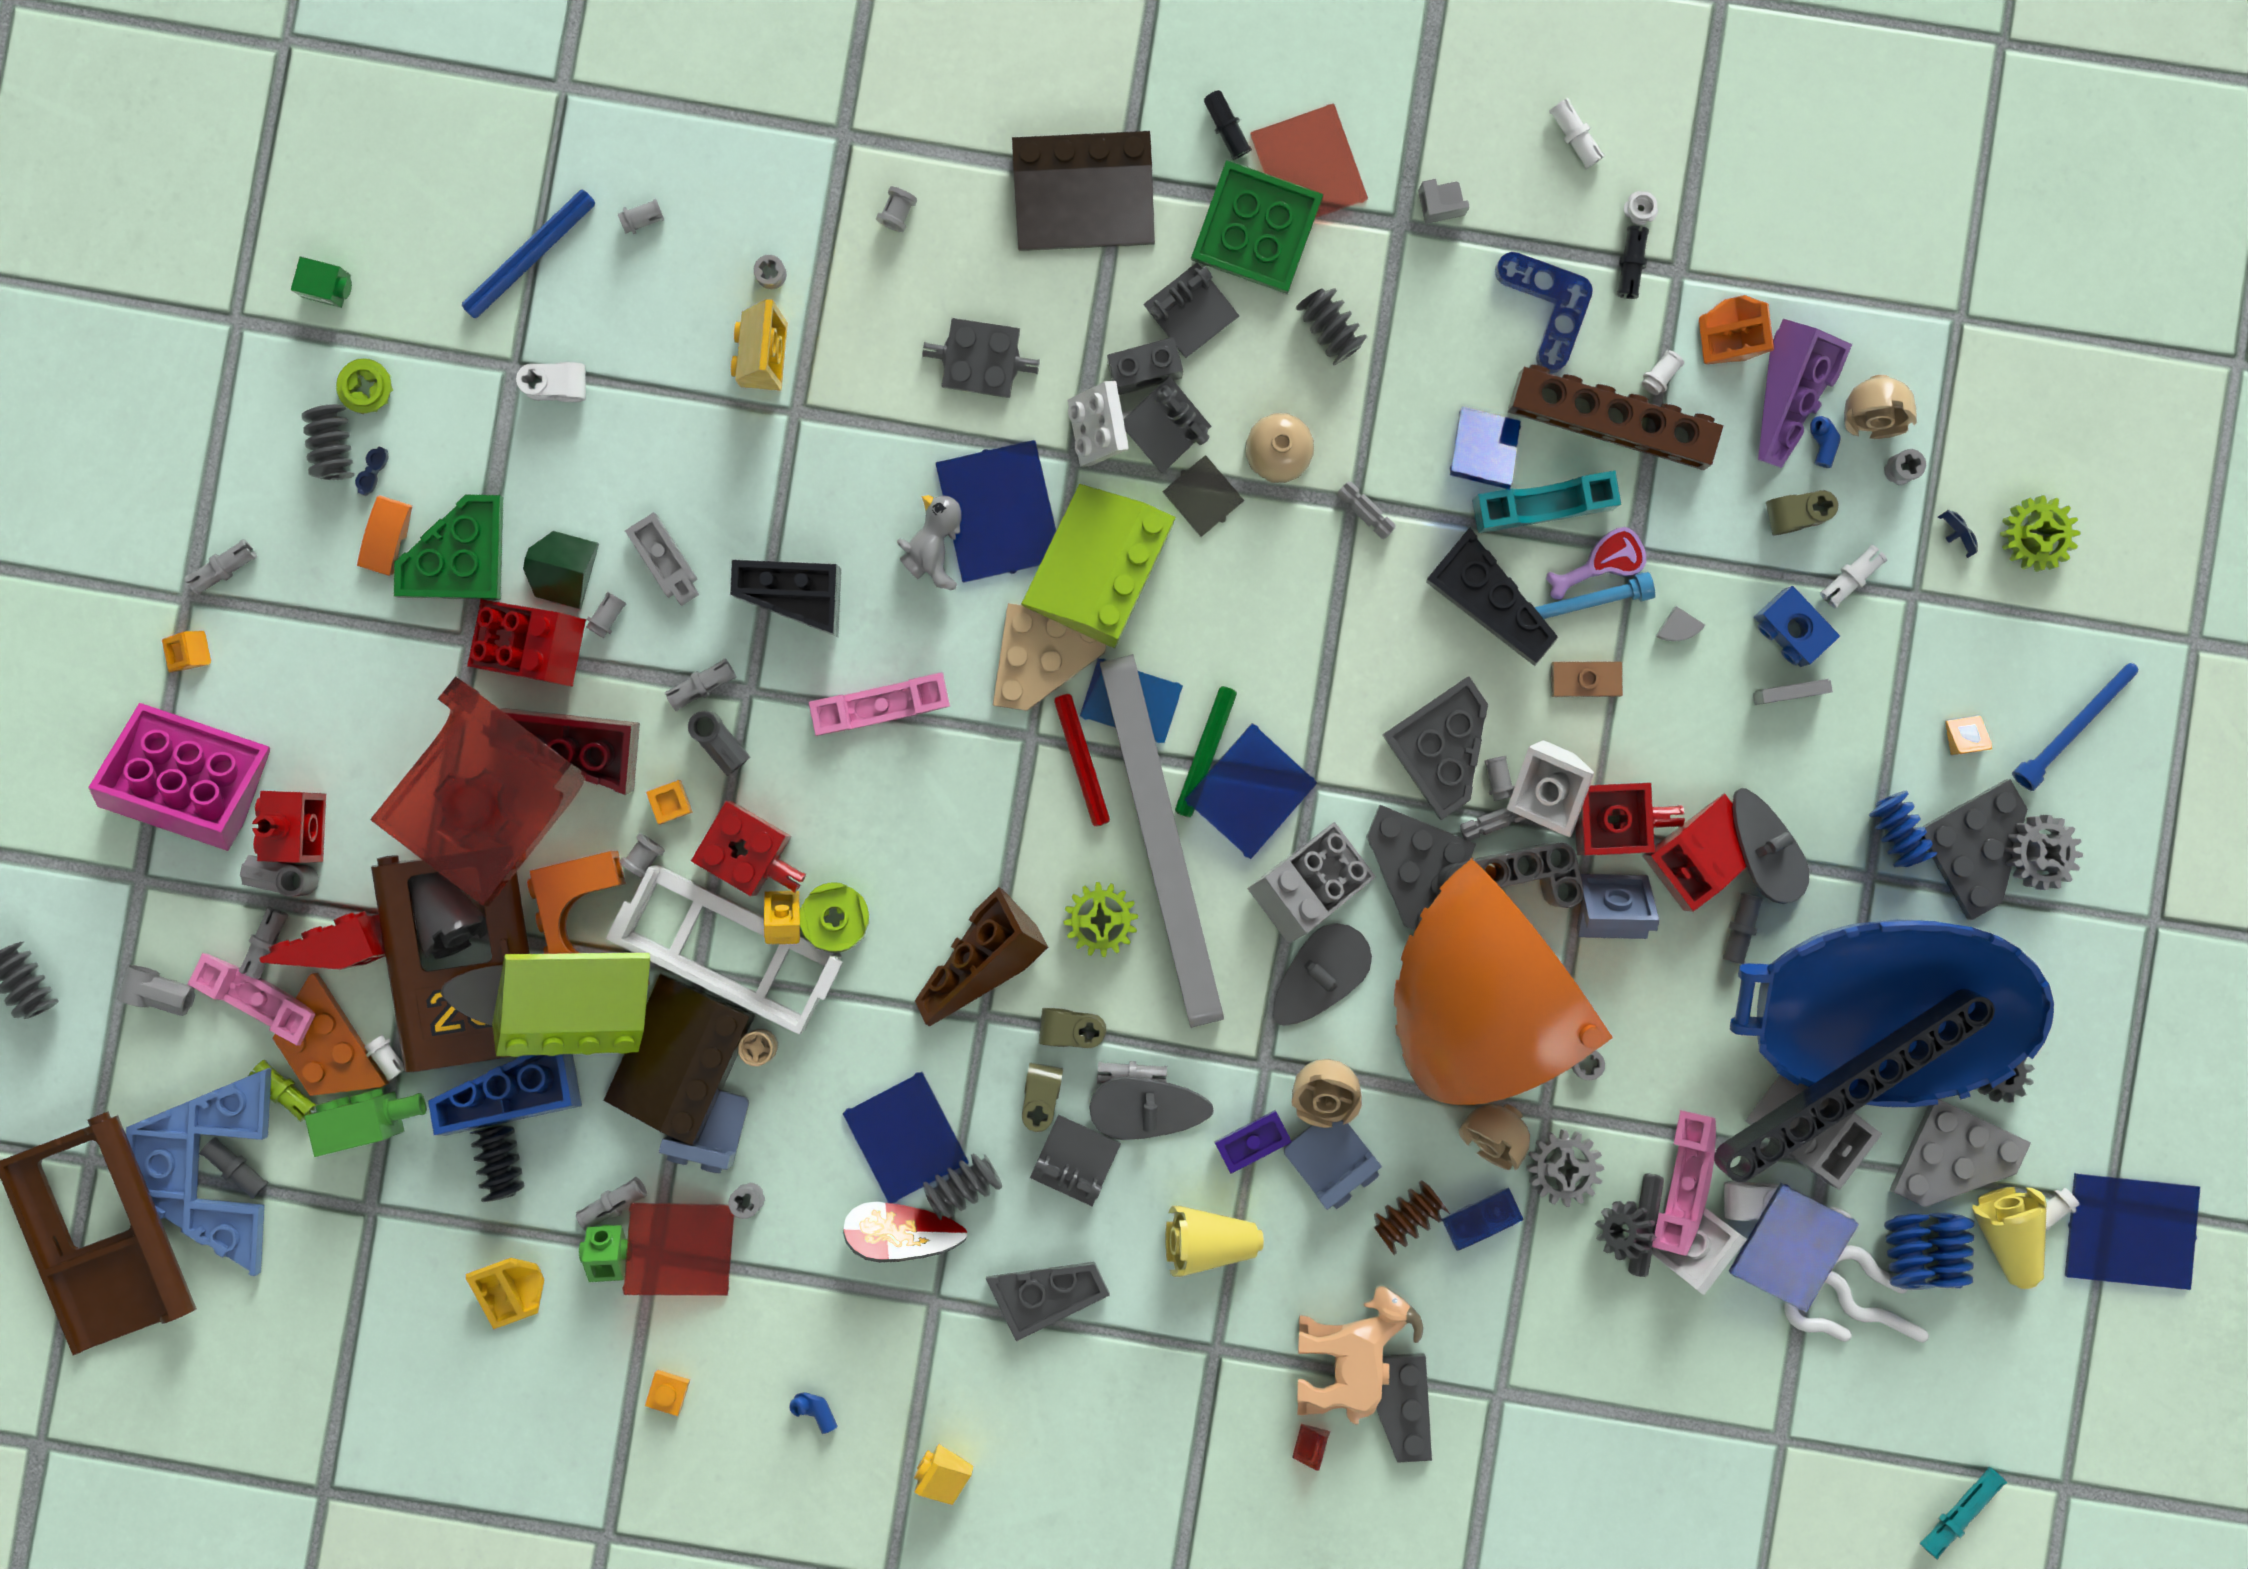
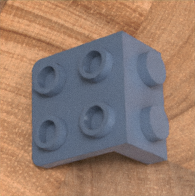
M720 1091L698 1143L691 1146L668 1135L662 1139L659 1153L668 1155L667 1160L677 1164L687 1165L688 1160L701 1163L702 1170L712 1173H721L722 1169H729L734 1164L749 1100L745 1096Z
M1343 1120L1332 1122V1127L1329 1128L1311 1125L1293 1139L1292 1143L1284 1147L1286 1157L1327 1210L1332 1206L1335 1209L1343 1206L1352 1197L1350 1192L1360 1184L1362 1187H1366L1379 1176L1377 1171L1382 1167L1348 1123L1343 1125Z

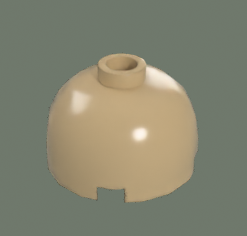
M1875 375L1853 388L1846 400L1844 410L1846 430L1856 436H1859V430L1872 431L1871 439L1891 438L1906 433L1910 423H1913V425L1917 423L1916 405L1912 391L1903 382L1890 378L1887 375Z
M1274 413L1260 419L1251 428L1246 440V458L1251 469L1272 483H1287L1299 478L1309 467L1314 455V440L1309 428L1299 418L1288 413Z
M1324 1059L1311 1062L1296 1076L1292 1089V1106L1297 1109V1116L1301 1120L1313 1126L1329 1128L1332 1127V1122H1339L1343 1120V1125L1347 1124L1359 1114L1362 1106L1359 1079L1349 1066L1340 1061Z
M1495 1104L1483 1105L1472 1111L1459 1128V1135L1468 1146L1473 1141L1482 1149L1477 1152L1478 1155L1506 1170H1510L1512 1166L1515 1170L1519 1168L1527 1155L1530 1145V1133L1526 1124L1521 1120L1523 1117L1522 1113L1508 1104H1505L1504 1107Z

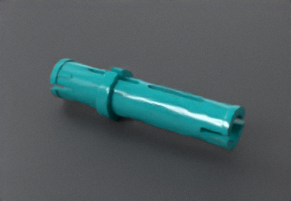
M1988 1467L1946 1515L1941 1514L1938 1518L1940 1522L1919 1544L1938 1560L1945 1549L1957 1537L1962 1538L1965 1534L1963 1530L1990 1502L1995 1494L2007 1484L2005 1479L1991 1467Z

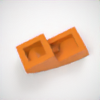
M381 495L377 496L365 529L357 566L388 576L394 574V562L398 559L401 541L407 538L412 505Z

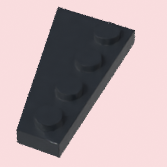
M1469 528L1430 574L1426 583L1528 662L1536 666L1557 641L1558 636L1531 602L1524 598L1511 577L1508 578L1497 564L1494 556L1489 550L1484 548L1477 539L1478 536Z

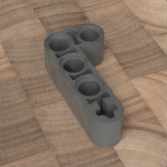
M1543 843L1473 859L1484 870L1489 864L1495 866L1496 876L1493 880L1501 888L1540 879L1544 899L1552 906L1572 908L1578 905L1583 898V885L1577 856L1574 849L1566 843ZM1555 849L1561 854V862L1557 867L1552 865L1550 858ZM1525 856L1529 862V868L1522 875L1518 870V861L1521 857ZM1469 860L1443 867L1438 875L1439 886L1441 887L1453 873ZM1562 883H1565L1568 888V895L1562 901L1558 896V888Z

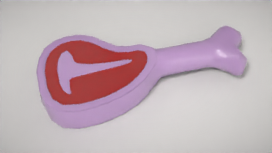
M1626 527L1616 528L1604 535L1595 544L1586 564L1565 575H1557L1552 572L1547 573L1546 580L1552 586L1550 595L1554 599L1561 600L1567 589L1587 578L1600 576L1604 573H1612L1622 577L1634 576L1644 568L1646 552L1638 535L1633 530Z

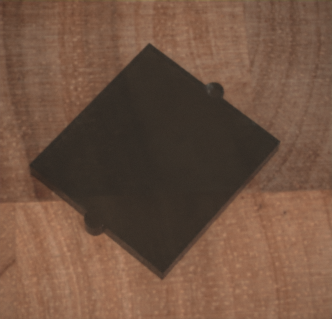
M1206 455L1187 471L1182 470L1181 476L1162 491L1200 537L1204 536L1219 522L1224 523L1226 516L1244 502V499Z

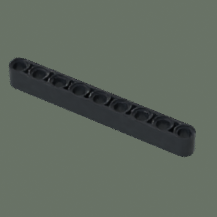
M1960 989L1722 1143L1714 1154L1716 1166L1733 1181L1746 1182L1987 1026L1994 1017L1995 1008L1993 1003L1969 989ZM1975 1002L1974 1010L1968 1014L1970 1005ZM1946 1021L1944 1030L1938 1033L1940 1025ZM1917 1041L1915 1049L1912 1052H1908L1910 1044ZM1887 1060L1885 1069L1879 1072L1880 1064ZM1858 1079L1857 1086L1849 1091L1850 1084ZM1829 1098L1827 1106L1819 1110L1821 1102ZM1799 1117L1798 1125L1790 1129L1791 1122ZM1770 1137L1768 1145L1760 1149L1761 1142L1765 1138ZM1741 1156L1740 1162L1735 1167L1730 1168L1732 1160Z

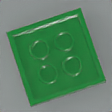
M1226 160L1191 260L1288 294L1323 194Z

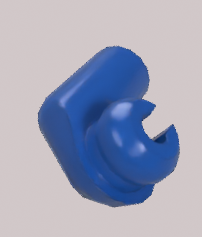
M1817 416L1810 423L1811 434L1820 447L1815 464L1824 468H1832L1841 437L1829 418Z
M803 1392L798 1393L789 1404L791 1413L797 1417L800 1415L814 1417L822 1434H826L838 1427L829 1405L823 1397Z

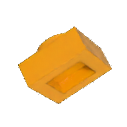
M681 780L646 792L659 825L693 813Z
M657 1370L654 1374L645 1406L678 1416L683 1406L690 1379Z

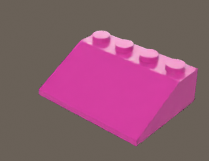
M139 703L88 788L99 808L229 851L247 817L270 753V747Z

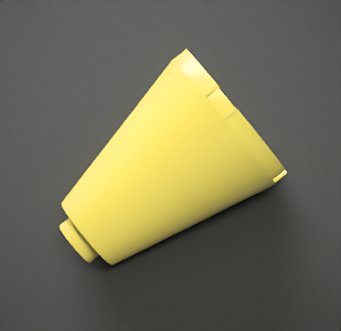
M2006 1187L1981 1195L1978 1198L1979 1205L1975 1206L1973 1204L1972 1209L2008 1282L2021 1289H2030L2036 1287L2044 1278L2047 1203L2042 1192L2033 1188L2026 1187L2027 1193H2016L2015 1187Z
M1172 1206L1169 1209L1168 1213L1175 1214L1173 1222H1166L1165 1246L1167 1262H1174L1176 1269L1169 1270L1173 1277H1182L1256 1258L1258 1251L1263 1249V1232L1258 1230L1253 1222L1183 1206Z

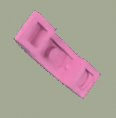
M941 672L852 694L810 701L809 707L815 736L943 709L950 707L944 674Z
M202 953L188 982L189 986L215 1000H223L270 1026V1031L295 1045H301L315 1016V1013L310 1008L262 978L255 979L239 972V967L206 953Z
M1680 1110L1673 1143L1674 1145H1679L1665 1214H1658L1654 1233L1657 1238L1652 1243L1654 1248L1687 1256L1704 1213L1713 1172L1716 1143V1121L1713 1117Z

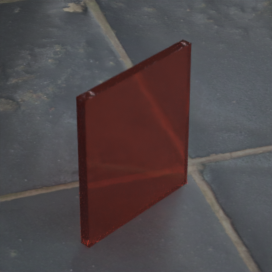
M1334 103L1250 133L1265 174L1323 194L1315 218L1368 200Z
M630 1203L625 1276L622 1287L624 1295L728 1296L734 1215L729 1209V1204Z

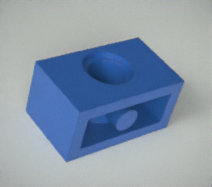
M1794 586L1783 589L1754 616L1759 623L1757 625L1759 631L1769 640L1774 639L1783 648L1781 653L1787 661L1793 665L1798 664L1800 667L1812 664L1840 637ZM1791 620L1796 621L1800 626L1801 631L1797 638L1791 636L1788 631V624Z

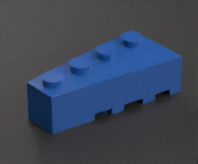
M573 1054L519 1056V1058L503 1066H498L472 1081L469 1080L428 1100L433 1134L442 1136L582 1106Z

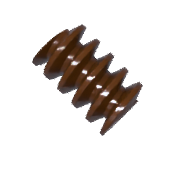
M1422 1180L1419 1181L1420 1194L1411 1188L1407 1190L1409 1202L1401 1197L1396 1198L1398 1210L1390 1205L1385 1206L1387 1218L1378 1213L1374 1214L1376 1226L1373 1227L1393 1255L1397 1254L1395 1242L1404 1247L1408 1246L1407 1233L1418 1239V1225L1429 1231L1431 1229L1429 1217L1440 1223L1442 1219L1439 1210L1443 1209L1449 1213L1430 1185Z

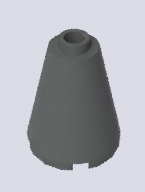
M445 871L414 875L409 878L408 884L414 919L421 948L426 958H429L430 954H433L435 959L451 956L470 947L469 939L478 934L480 939L488 932L486 917Z

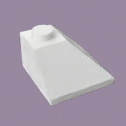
M1542 740L1529 746L1506 810L1570 837L1594 772L1574 753Z

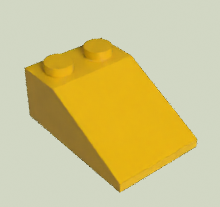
M765 299L742 311L741 322L735 323L734 341L739 343L738 356L732 357L731 376L735 377V381L740 387L782 391L788 322L771 299Z

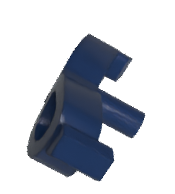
M379 446L377 449H371L367 453L365 460L368 466L355 479L358 493L367 496L374 491L378 481L377 474L385 467L389 459L387 449Z
M1947 510L1938 516L1939 519L1944 518L1955 530L1954 533L1946 537L1948 543L1960 537L1968 552L1966 554L1967 558L1978 552L1976 536L1967 527L1961 515L1955 511Z

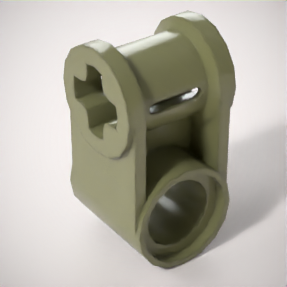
M1820 490L1801 495L1778 497L1766 501L1772 535H1781L1807 527L1818 526L1832 519L1838 511L1837 498L1829 491ZM1816 503L1818 506L1823 505L1825 511L1822 513L1814 511L1813 505Z
M1042 1008L1039 1044L1057 1047L1094 1048L1103 1041L1107 1031L1106 1024L1100 1016L1095 1014L1073 1012L1059 1008ZM1089 1022L1093 1023L1095 1030H1099V1033H1096L1092 1039H1088L1087 1033L1081 1031V1028H1085Z
M1029 1063L1022 1111V1121L1029 1130L1042 1132L1051 1125L1056 1099L1059 1098L1064 1068ZM1036 1106L1043 1107L1042 1112L1048 1115L1047 1119H1041L1040 1124H1034L1033 1117L1028 1116V1111L1033 1112Z

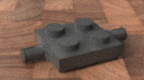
M956 318L951 319L949 337L945 345L924 342L923 348L927 350H923L922 353L923 357L942 359L944 366L943 388L1006 398L1011 397L1012 383L1018 371L1038 374V367L1040 365L1039 359L1020 357L1018 350L1020 328Z

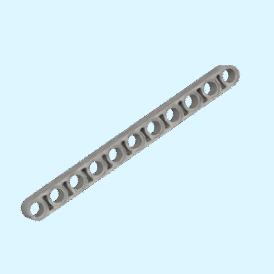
M1134 655L1100 662L1190 1027L1193 1028L1224 1020Z

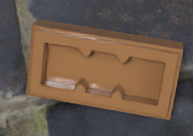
M1552 662V697L1623 696L1622 662Z

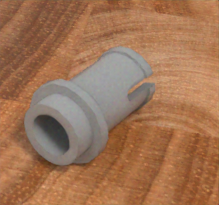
M656 199L629 210L624 207V212L618 213L625 234L631 231L633 234H636L635 230L658 221H664Z
M609 592L605 594L606 596L592 618L588 617L586 619L589 621L586 628L602 638L607 633L611 634L610 627L626 605L624 601Z
M1506 756L1484 761L1492 791H1489V795L1493 794L1494 801L1510 798L1515 787L1511 783Z

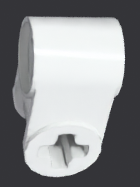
M575 362L527 364L521 367L517 373V386L533 400H557L563 402H581L586 400L584 364ZM535 376H538L542 383H536L535 389H533L529 382H533Z
M1724 1182V1218L1741 1221L1784 1219L1790 1216L1794 1210V1197L1789 1191L1777 1184ZM1777 1195L1781 1197L1782 1200L1781 1202L1775 1203L1774 1208L1771 1205H1769V1200H1774Z

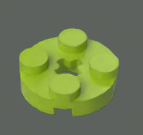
M831 882L814 888L800 909V927L805 938L815 948L830 953L844 952L853 948L864 938L869 925V911L864 898L853 888L842 883ZM832 908H836L839 914L844 913V919L839 921V926L833 927L831 923H825L824 917L830 915L829 910Z

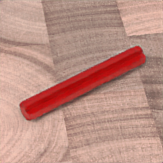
M1063 694L1054 698V703L1092 825L1097 827L1110 822V817L1072 695Z

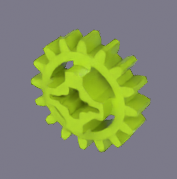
M2045 495L2036 497L2035 500L2030 497L2021 501L2022 506L2016 505L2010 508L2013 516L2003 518L2002 520L2009 528L2000 532V536L2008 538L2009 542L2004 544L2002 548L2003 550H2013L2014 553L2010 557L2011 561L2022 559V569L2030 568L2032 565L2035 572L2045 570L2046 567L2049 570L2059 567L2058 561L2065 562L2070 559L2067 551L2078 548V545L2072 541V537L2081 535V531L2072 530V525L2078 521V518H2068L2067 514L2071 507L2068 505L2058 508V498L2051 499L2047 503ZM2029 513H2031V515L2028 516V522L2024 526H2021L2024 518ZM2037 530L2040 533L2049 534L2050 536L2043 538L2042 535H2037V533L2030 532ZM2059 541L2058 546L2053 551V544Z
M1096 882L1094 891H1090L1086 885L1083 886L1084 896L1079 897L1076 894L1071 896L1076 903L1075 907H1065V911L1072 914V918L1064 920V925L1073 927V930L1067 934V937L1074 938L1077 936L1079 941L1076 948L1080 949L1084 945L1089 946L1088 955L1092 956L1095 949H1100L1102 957H1106L1107 948H1112L1116 954L1119 953L1118 943L1122 941L1124 944L1129 945L1131 941L1126 934L1128 932H1137V928L1130 925L1131 920L1138 919V914L1129 912V909L1135 904L1134 901L1125 903L1123 898L1126 891L1122 890L1115 894L1113 892L1114 884L1110 883L1107 890H1102L1100 882ZM1105 896L1115 900L1123 911L1114 912L1106 905ZM1093 898L1094 907L1089 913L1078 915L1081 906L1087 900ZM1098 903H1101L1104 914L1111 916V921L1105 924L1104 936H1101L1098 924L1091 922V917L1097 915ZM1124 924L1120 934L1109 941L1108 933L1114 925ZM1088 927L1096 934L1097 942L1085 937L1080 928Z

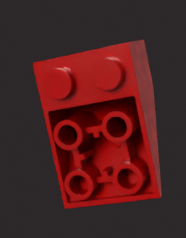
M481 599L467 667L573 687L586 619L560 612Z
M1725 793L1685 822L1684 827L1677 828L1654 846L1655 852L1642 855L1684 911L1692 912L1723 890L1747 867L1734 825L1733 803Z
M364 911L357 914L353 912L333 920L335 926L330 925L324 928L319 926L301 933L303 940L301 938L293 941L285 940L268 947L270 953L260 957L259 960L261 963L339 970L364 966L385 957L379 914L367 916Z

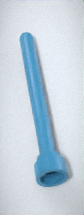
M1645 572L1634 575V579L1628 580V584L1538 606L1535 609L1543 619L1630 597L1633 600L1639 599L1642 602L1655 598V587L1651 574Z

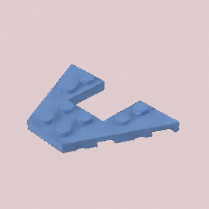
M272 1068L257 1072L126 1127V1136L160 1219L166 1218L182 1228L181 1232L201 1245L206 1244L212 1247L214 1252L220 1257L226 1256L250 1271L249 1275L251 1276L261 1273L264 1205L197 1199L200 1134L260 1140L268 1137Z

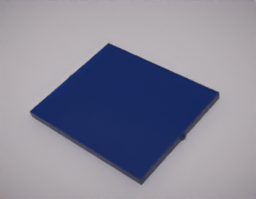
M1036 440L992 450L984 449L979 453L935 463L942 495L955 499L961 508L960 533L955 534L956 539L953 540L963 583L1005 573L1015 574L1019 570L1040 566L1056 533V527Z
M2074 1173L2072 1194L2080 1205L2075 1208L2076 1212L2074 1214L2070 1213L2065 1276L2069 1278L2191 1290L2195 1242L2197 1240L2200 1186Z

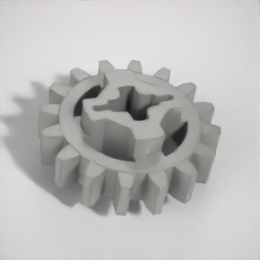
M2052 815L2027 817V823H2017L2015 825L2019 834L2008 835V838L2014 843L2013 847L2005 848V852L2012 854L2013 859H2010L2006 864L2007 866H2016L2017 870L2014 872L2013 877L2024 879V886L2035 887L2037 890L2061 888V881L2071 882L2073 880L2069 873L2070 870L2079 871L2080 867L2074 861L2075 858L2083 857V853L2075 850V846L2081 843V839H2072L2071 835L2074 833L2075 828L2064 826L2065 819L2053 818ZM2047 830L2051 832V834H2040L2039 831ZM2037 871H2048L2049 874L2040 875L2037 873Z
M1565 1129L1560 1130L1559 1138H1556L1553 1133L1548 1132V1142L1543 1143L1537 1140L1536 1144L1540 1150L1538 1153L1529 1152L1528 1154L1535 1160L1534 1164L1526 1166L1529 1172L1535 1173V1176L1529 1182L1533 1186L1541 1185L1537 1191L1541 1197L1550 1193L1549 1202L1554 1205L1558 1202L1559 1198H1561L1563 1205L1566 1207H1570L1571 1198L1582 1204L1584 1203L1582 1194L1586 1192L1594 1196L1595 1192L1591 1185L1593 1183H1602V1180L1596 1176V1172L1604 1170V1166L1595 1162L1596 1159L1602 1156L1601 1152L1598 1150L1590 1151L1594 1144L1590 1139H1586L1581 1143L1582 1134L1575 1131L1571 1138H1569L1568 1131ZM1572 1146L1580 1149L1586 1160L1576 1159ZM1553 1149H1555L1556 1152L1549 1158V1160H1545L1547 1155ZM1565 1160L1572 1165V1169L1566 1170V1175L1558 1170L1559 1167L1564 1166ZM1544 1176L1555 1177L1558 1189L1551 1187ZM1582 1176H1585V1178L1583 1179V1181H1582L1578 1186L1575 1187V1183H1576Z

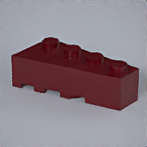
M501 708L492 711L489 746L530 761L542 763L554 770L575 775L590 783L600 784L613 789L615 792L627 795L634 791L640 723Z

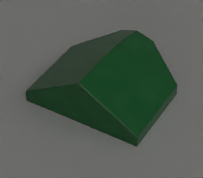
M552 531L529 547L524 559L523 570L534 596L581 609L599 543Z

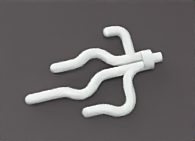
M1824 1207L1816 1211L1800 1239L1784 1230L1779 1231L1777 1235L1769 1230L1765 1231L1761 1242L1770 1247V1254L1788 1263L1795 1271L1796 1278L1787 1295L1784 1308L1789 1323L1796 1329L1808 1333L1824 1332L1843 1342L1849 1341L1852 1336L1849 1329L1825 1318H1805L1799 1313L1798 1307L1807 1291L1810 1281L1809 1275L1831 1285L1836 1290L1841 1307L1852 1319L1861 1322L1883 1323L1918 1342H1926L1929 1335L1925 1329L1890 1311L1878 1307H1859L1853 1300L1846 1280L1836 1272L1818 1264H1833L1846 1259H1853L1859 1262L1865 1273L1876 1282L1898 1293L1903 1294L1908 1291V1289H1901L1890 1285L1889 1279L1895 1275L1881 1269L1871 1254L1860 1247L1846 1245L1831 1250H1821L1813 1246L1826 1222L1832 1220L1843 1226L1849 1225L1852 1220L1849 1213L1835 1207Z

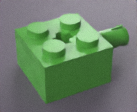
M382 1088L355 1096H346L315 1105L316 1112L304 1117L314 1157L382 1141L405 1132L402 1119L424 1115L427 1108L422 1093L397 1099L395 1091L383 1094Z

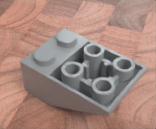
M1334 822L1247 889L1289 944L1310 932L1376 876Z
M1779 1075L1745 1121L1752 1125L1807 1089L1808 1086L1801 1083L1797 1086ZM1829 1098L1821 1102L1819 1110L1827 1106ZM1853 1112L1789 1155L1824 1182L1840 1190L1882 1133ZM1799 1117L1791 1122L1790 1129L1798 1125Z

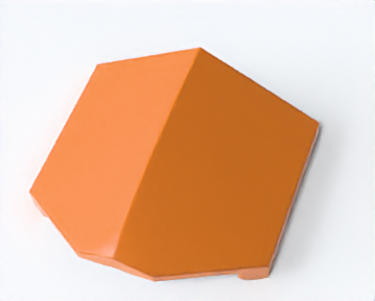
M1746 295L1723 300L1707 314L1705 313L1699 317L1704 364L1746 361L1774 350L1769 304Z

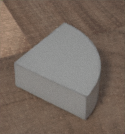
M1676 606L1672 609L1656 637L1665 641L1686 640L1698 634L1705 624Z

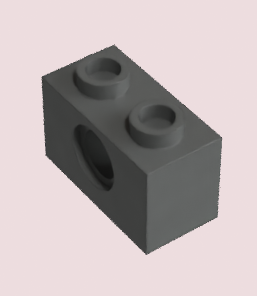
M1174 337L1107 355L1112 381L1117 383L1119 395L1159 385L1168 376L1173 380L1182 379L1183 367Z

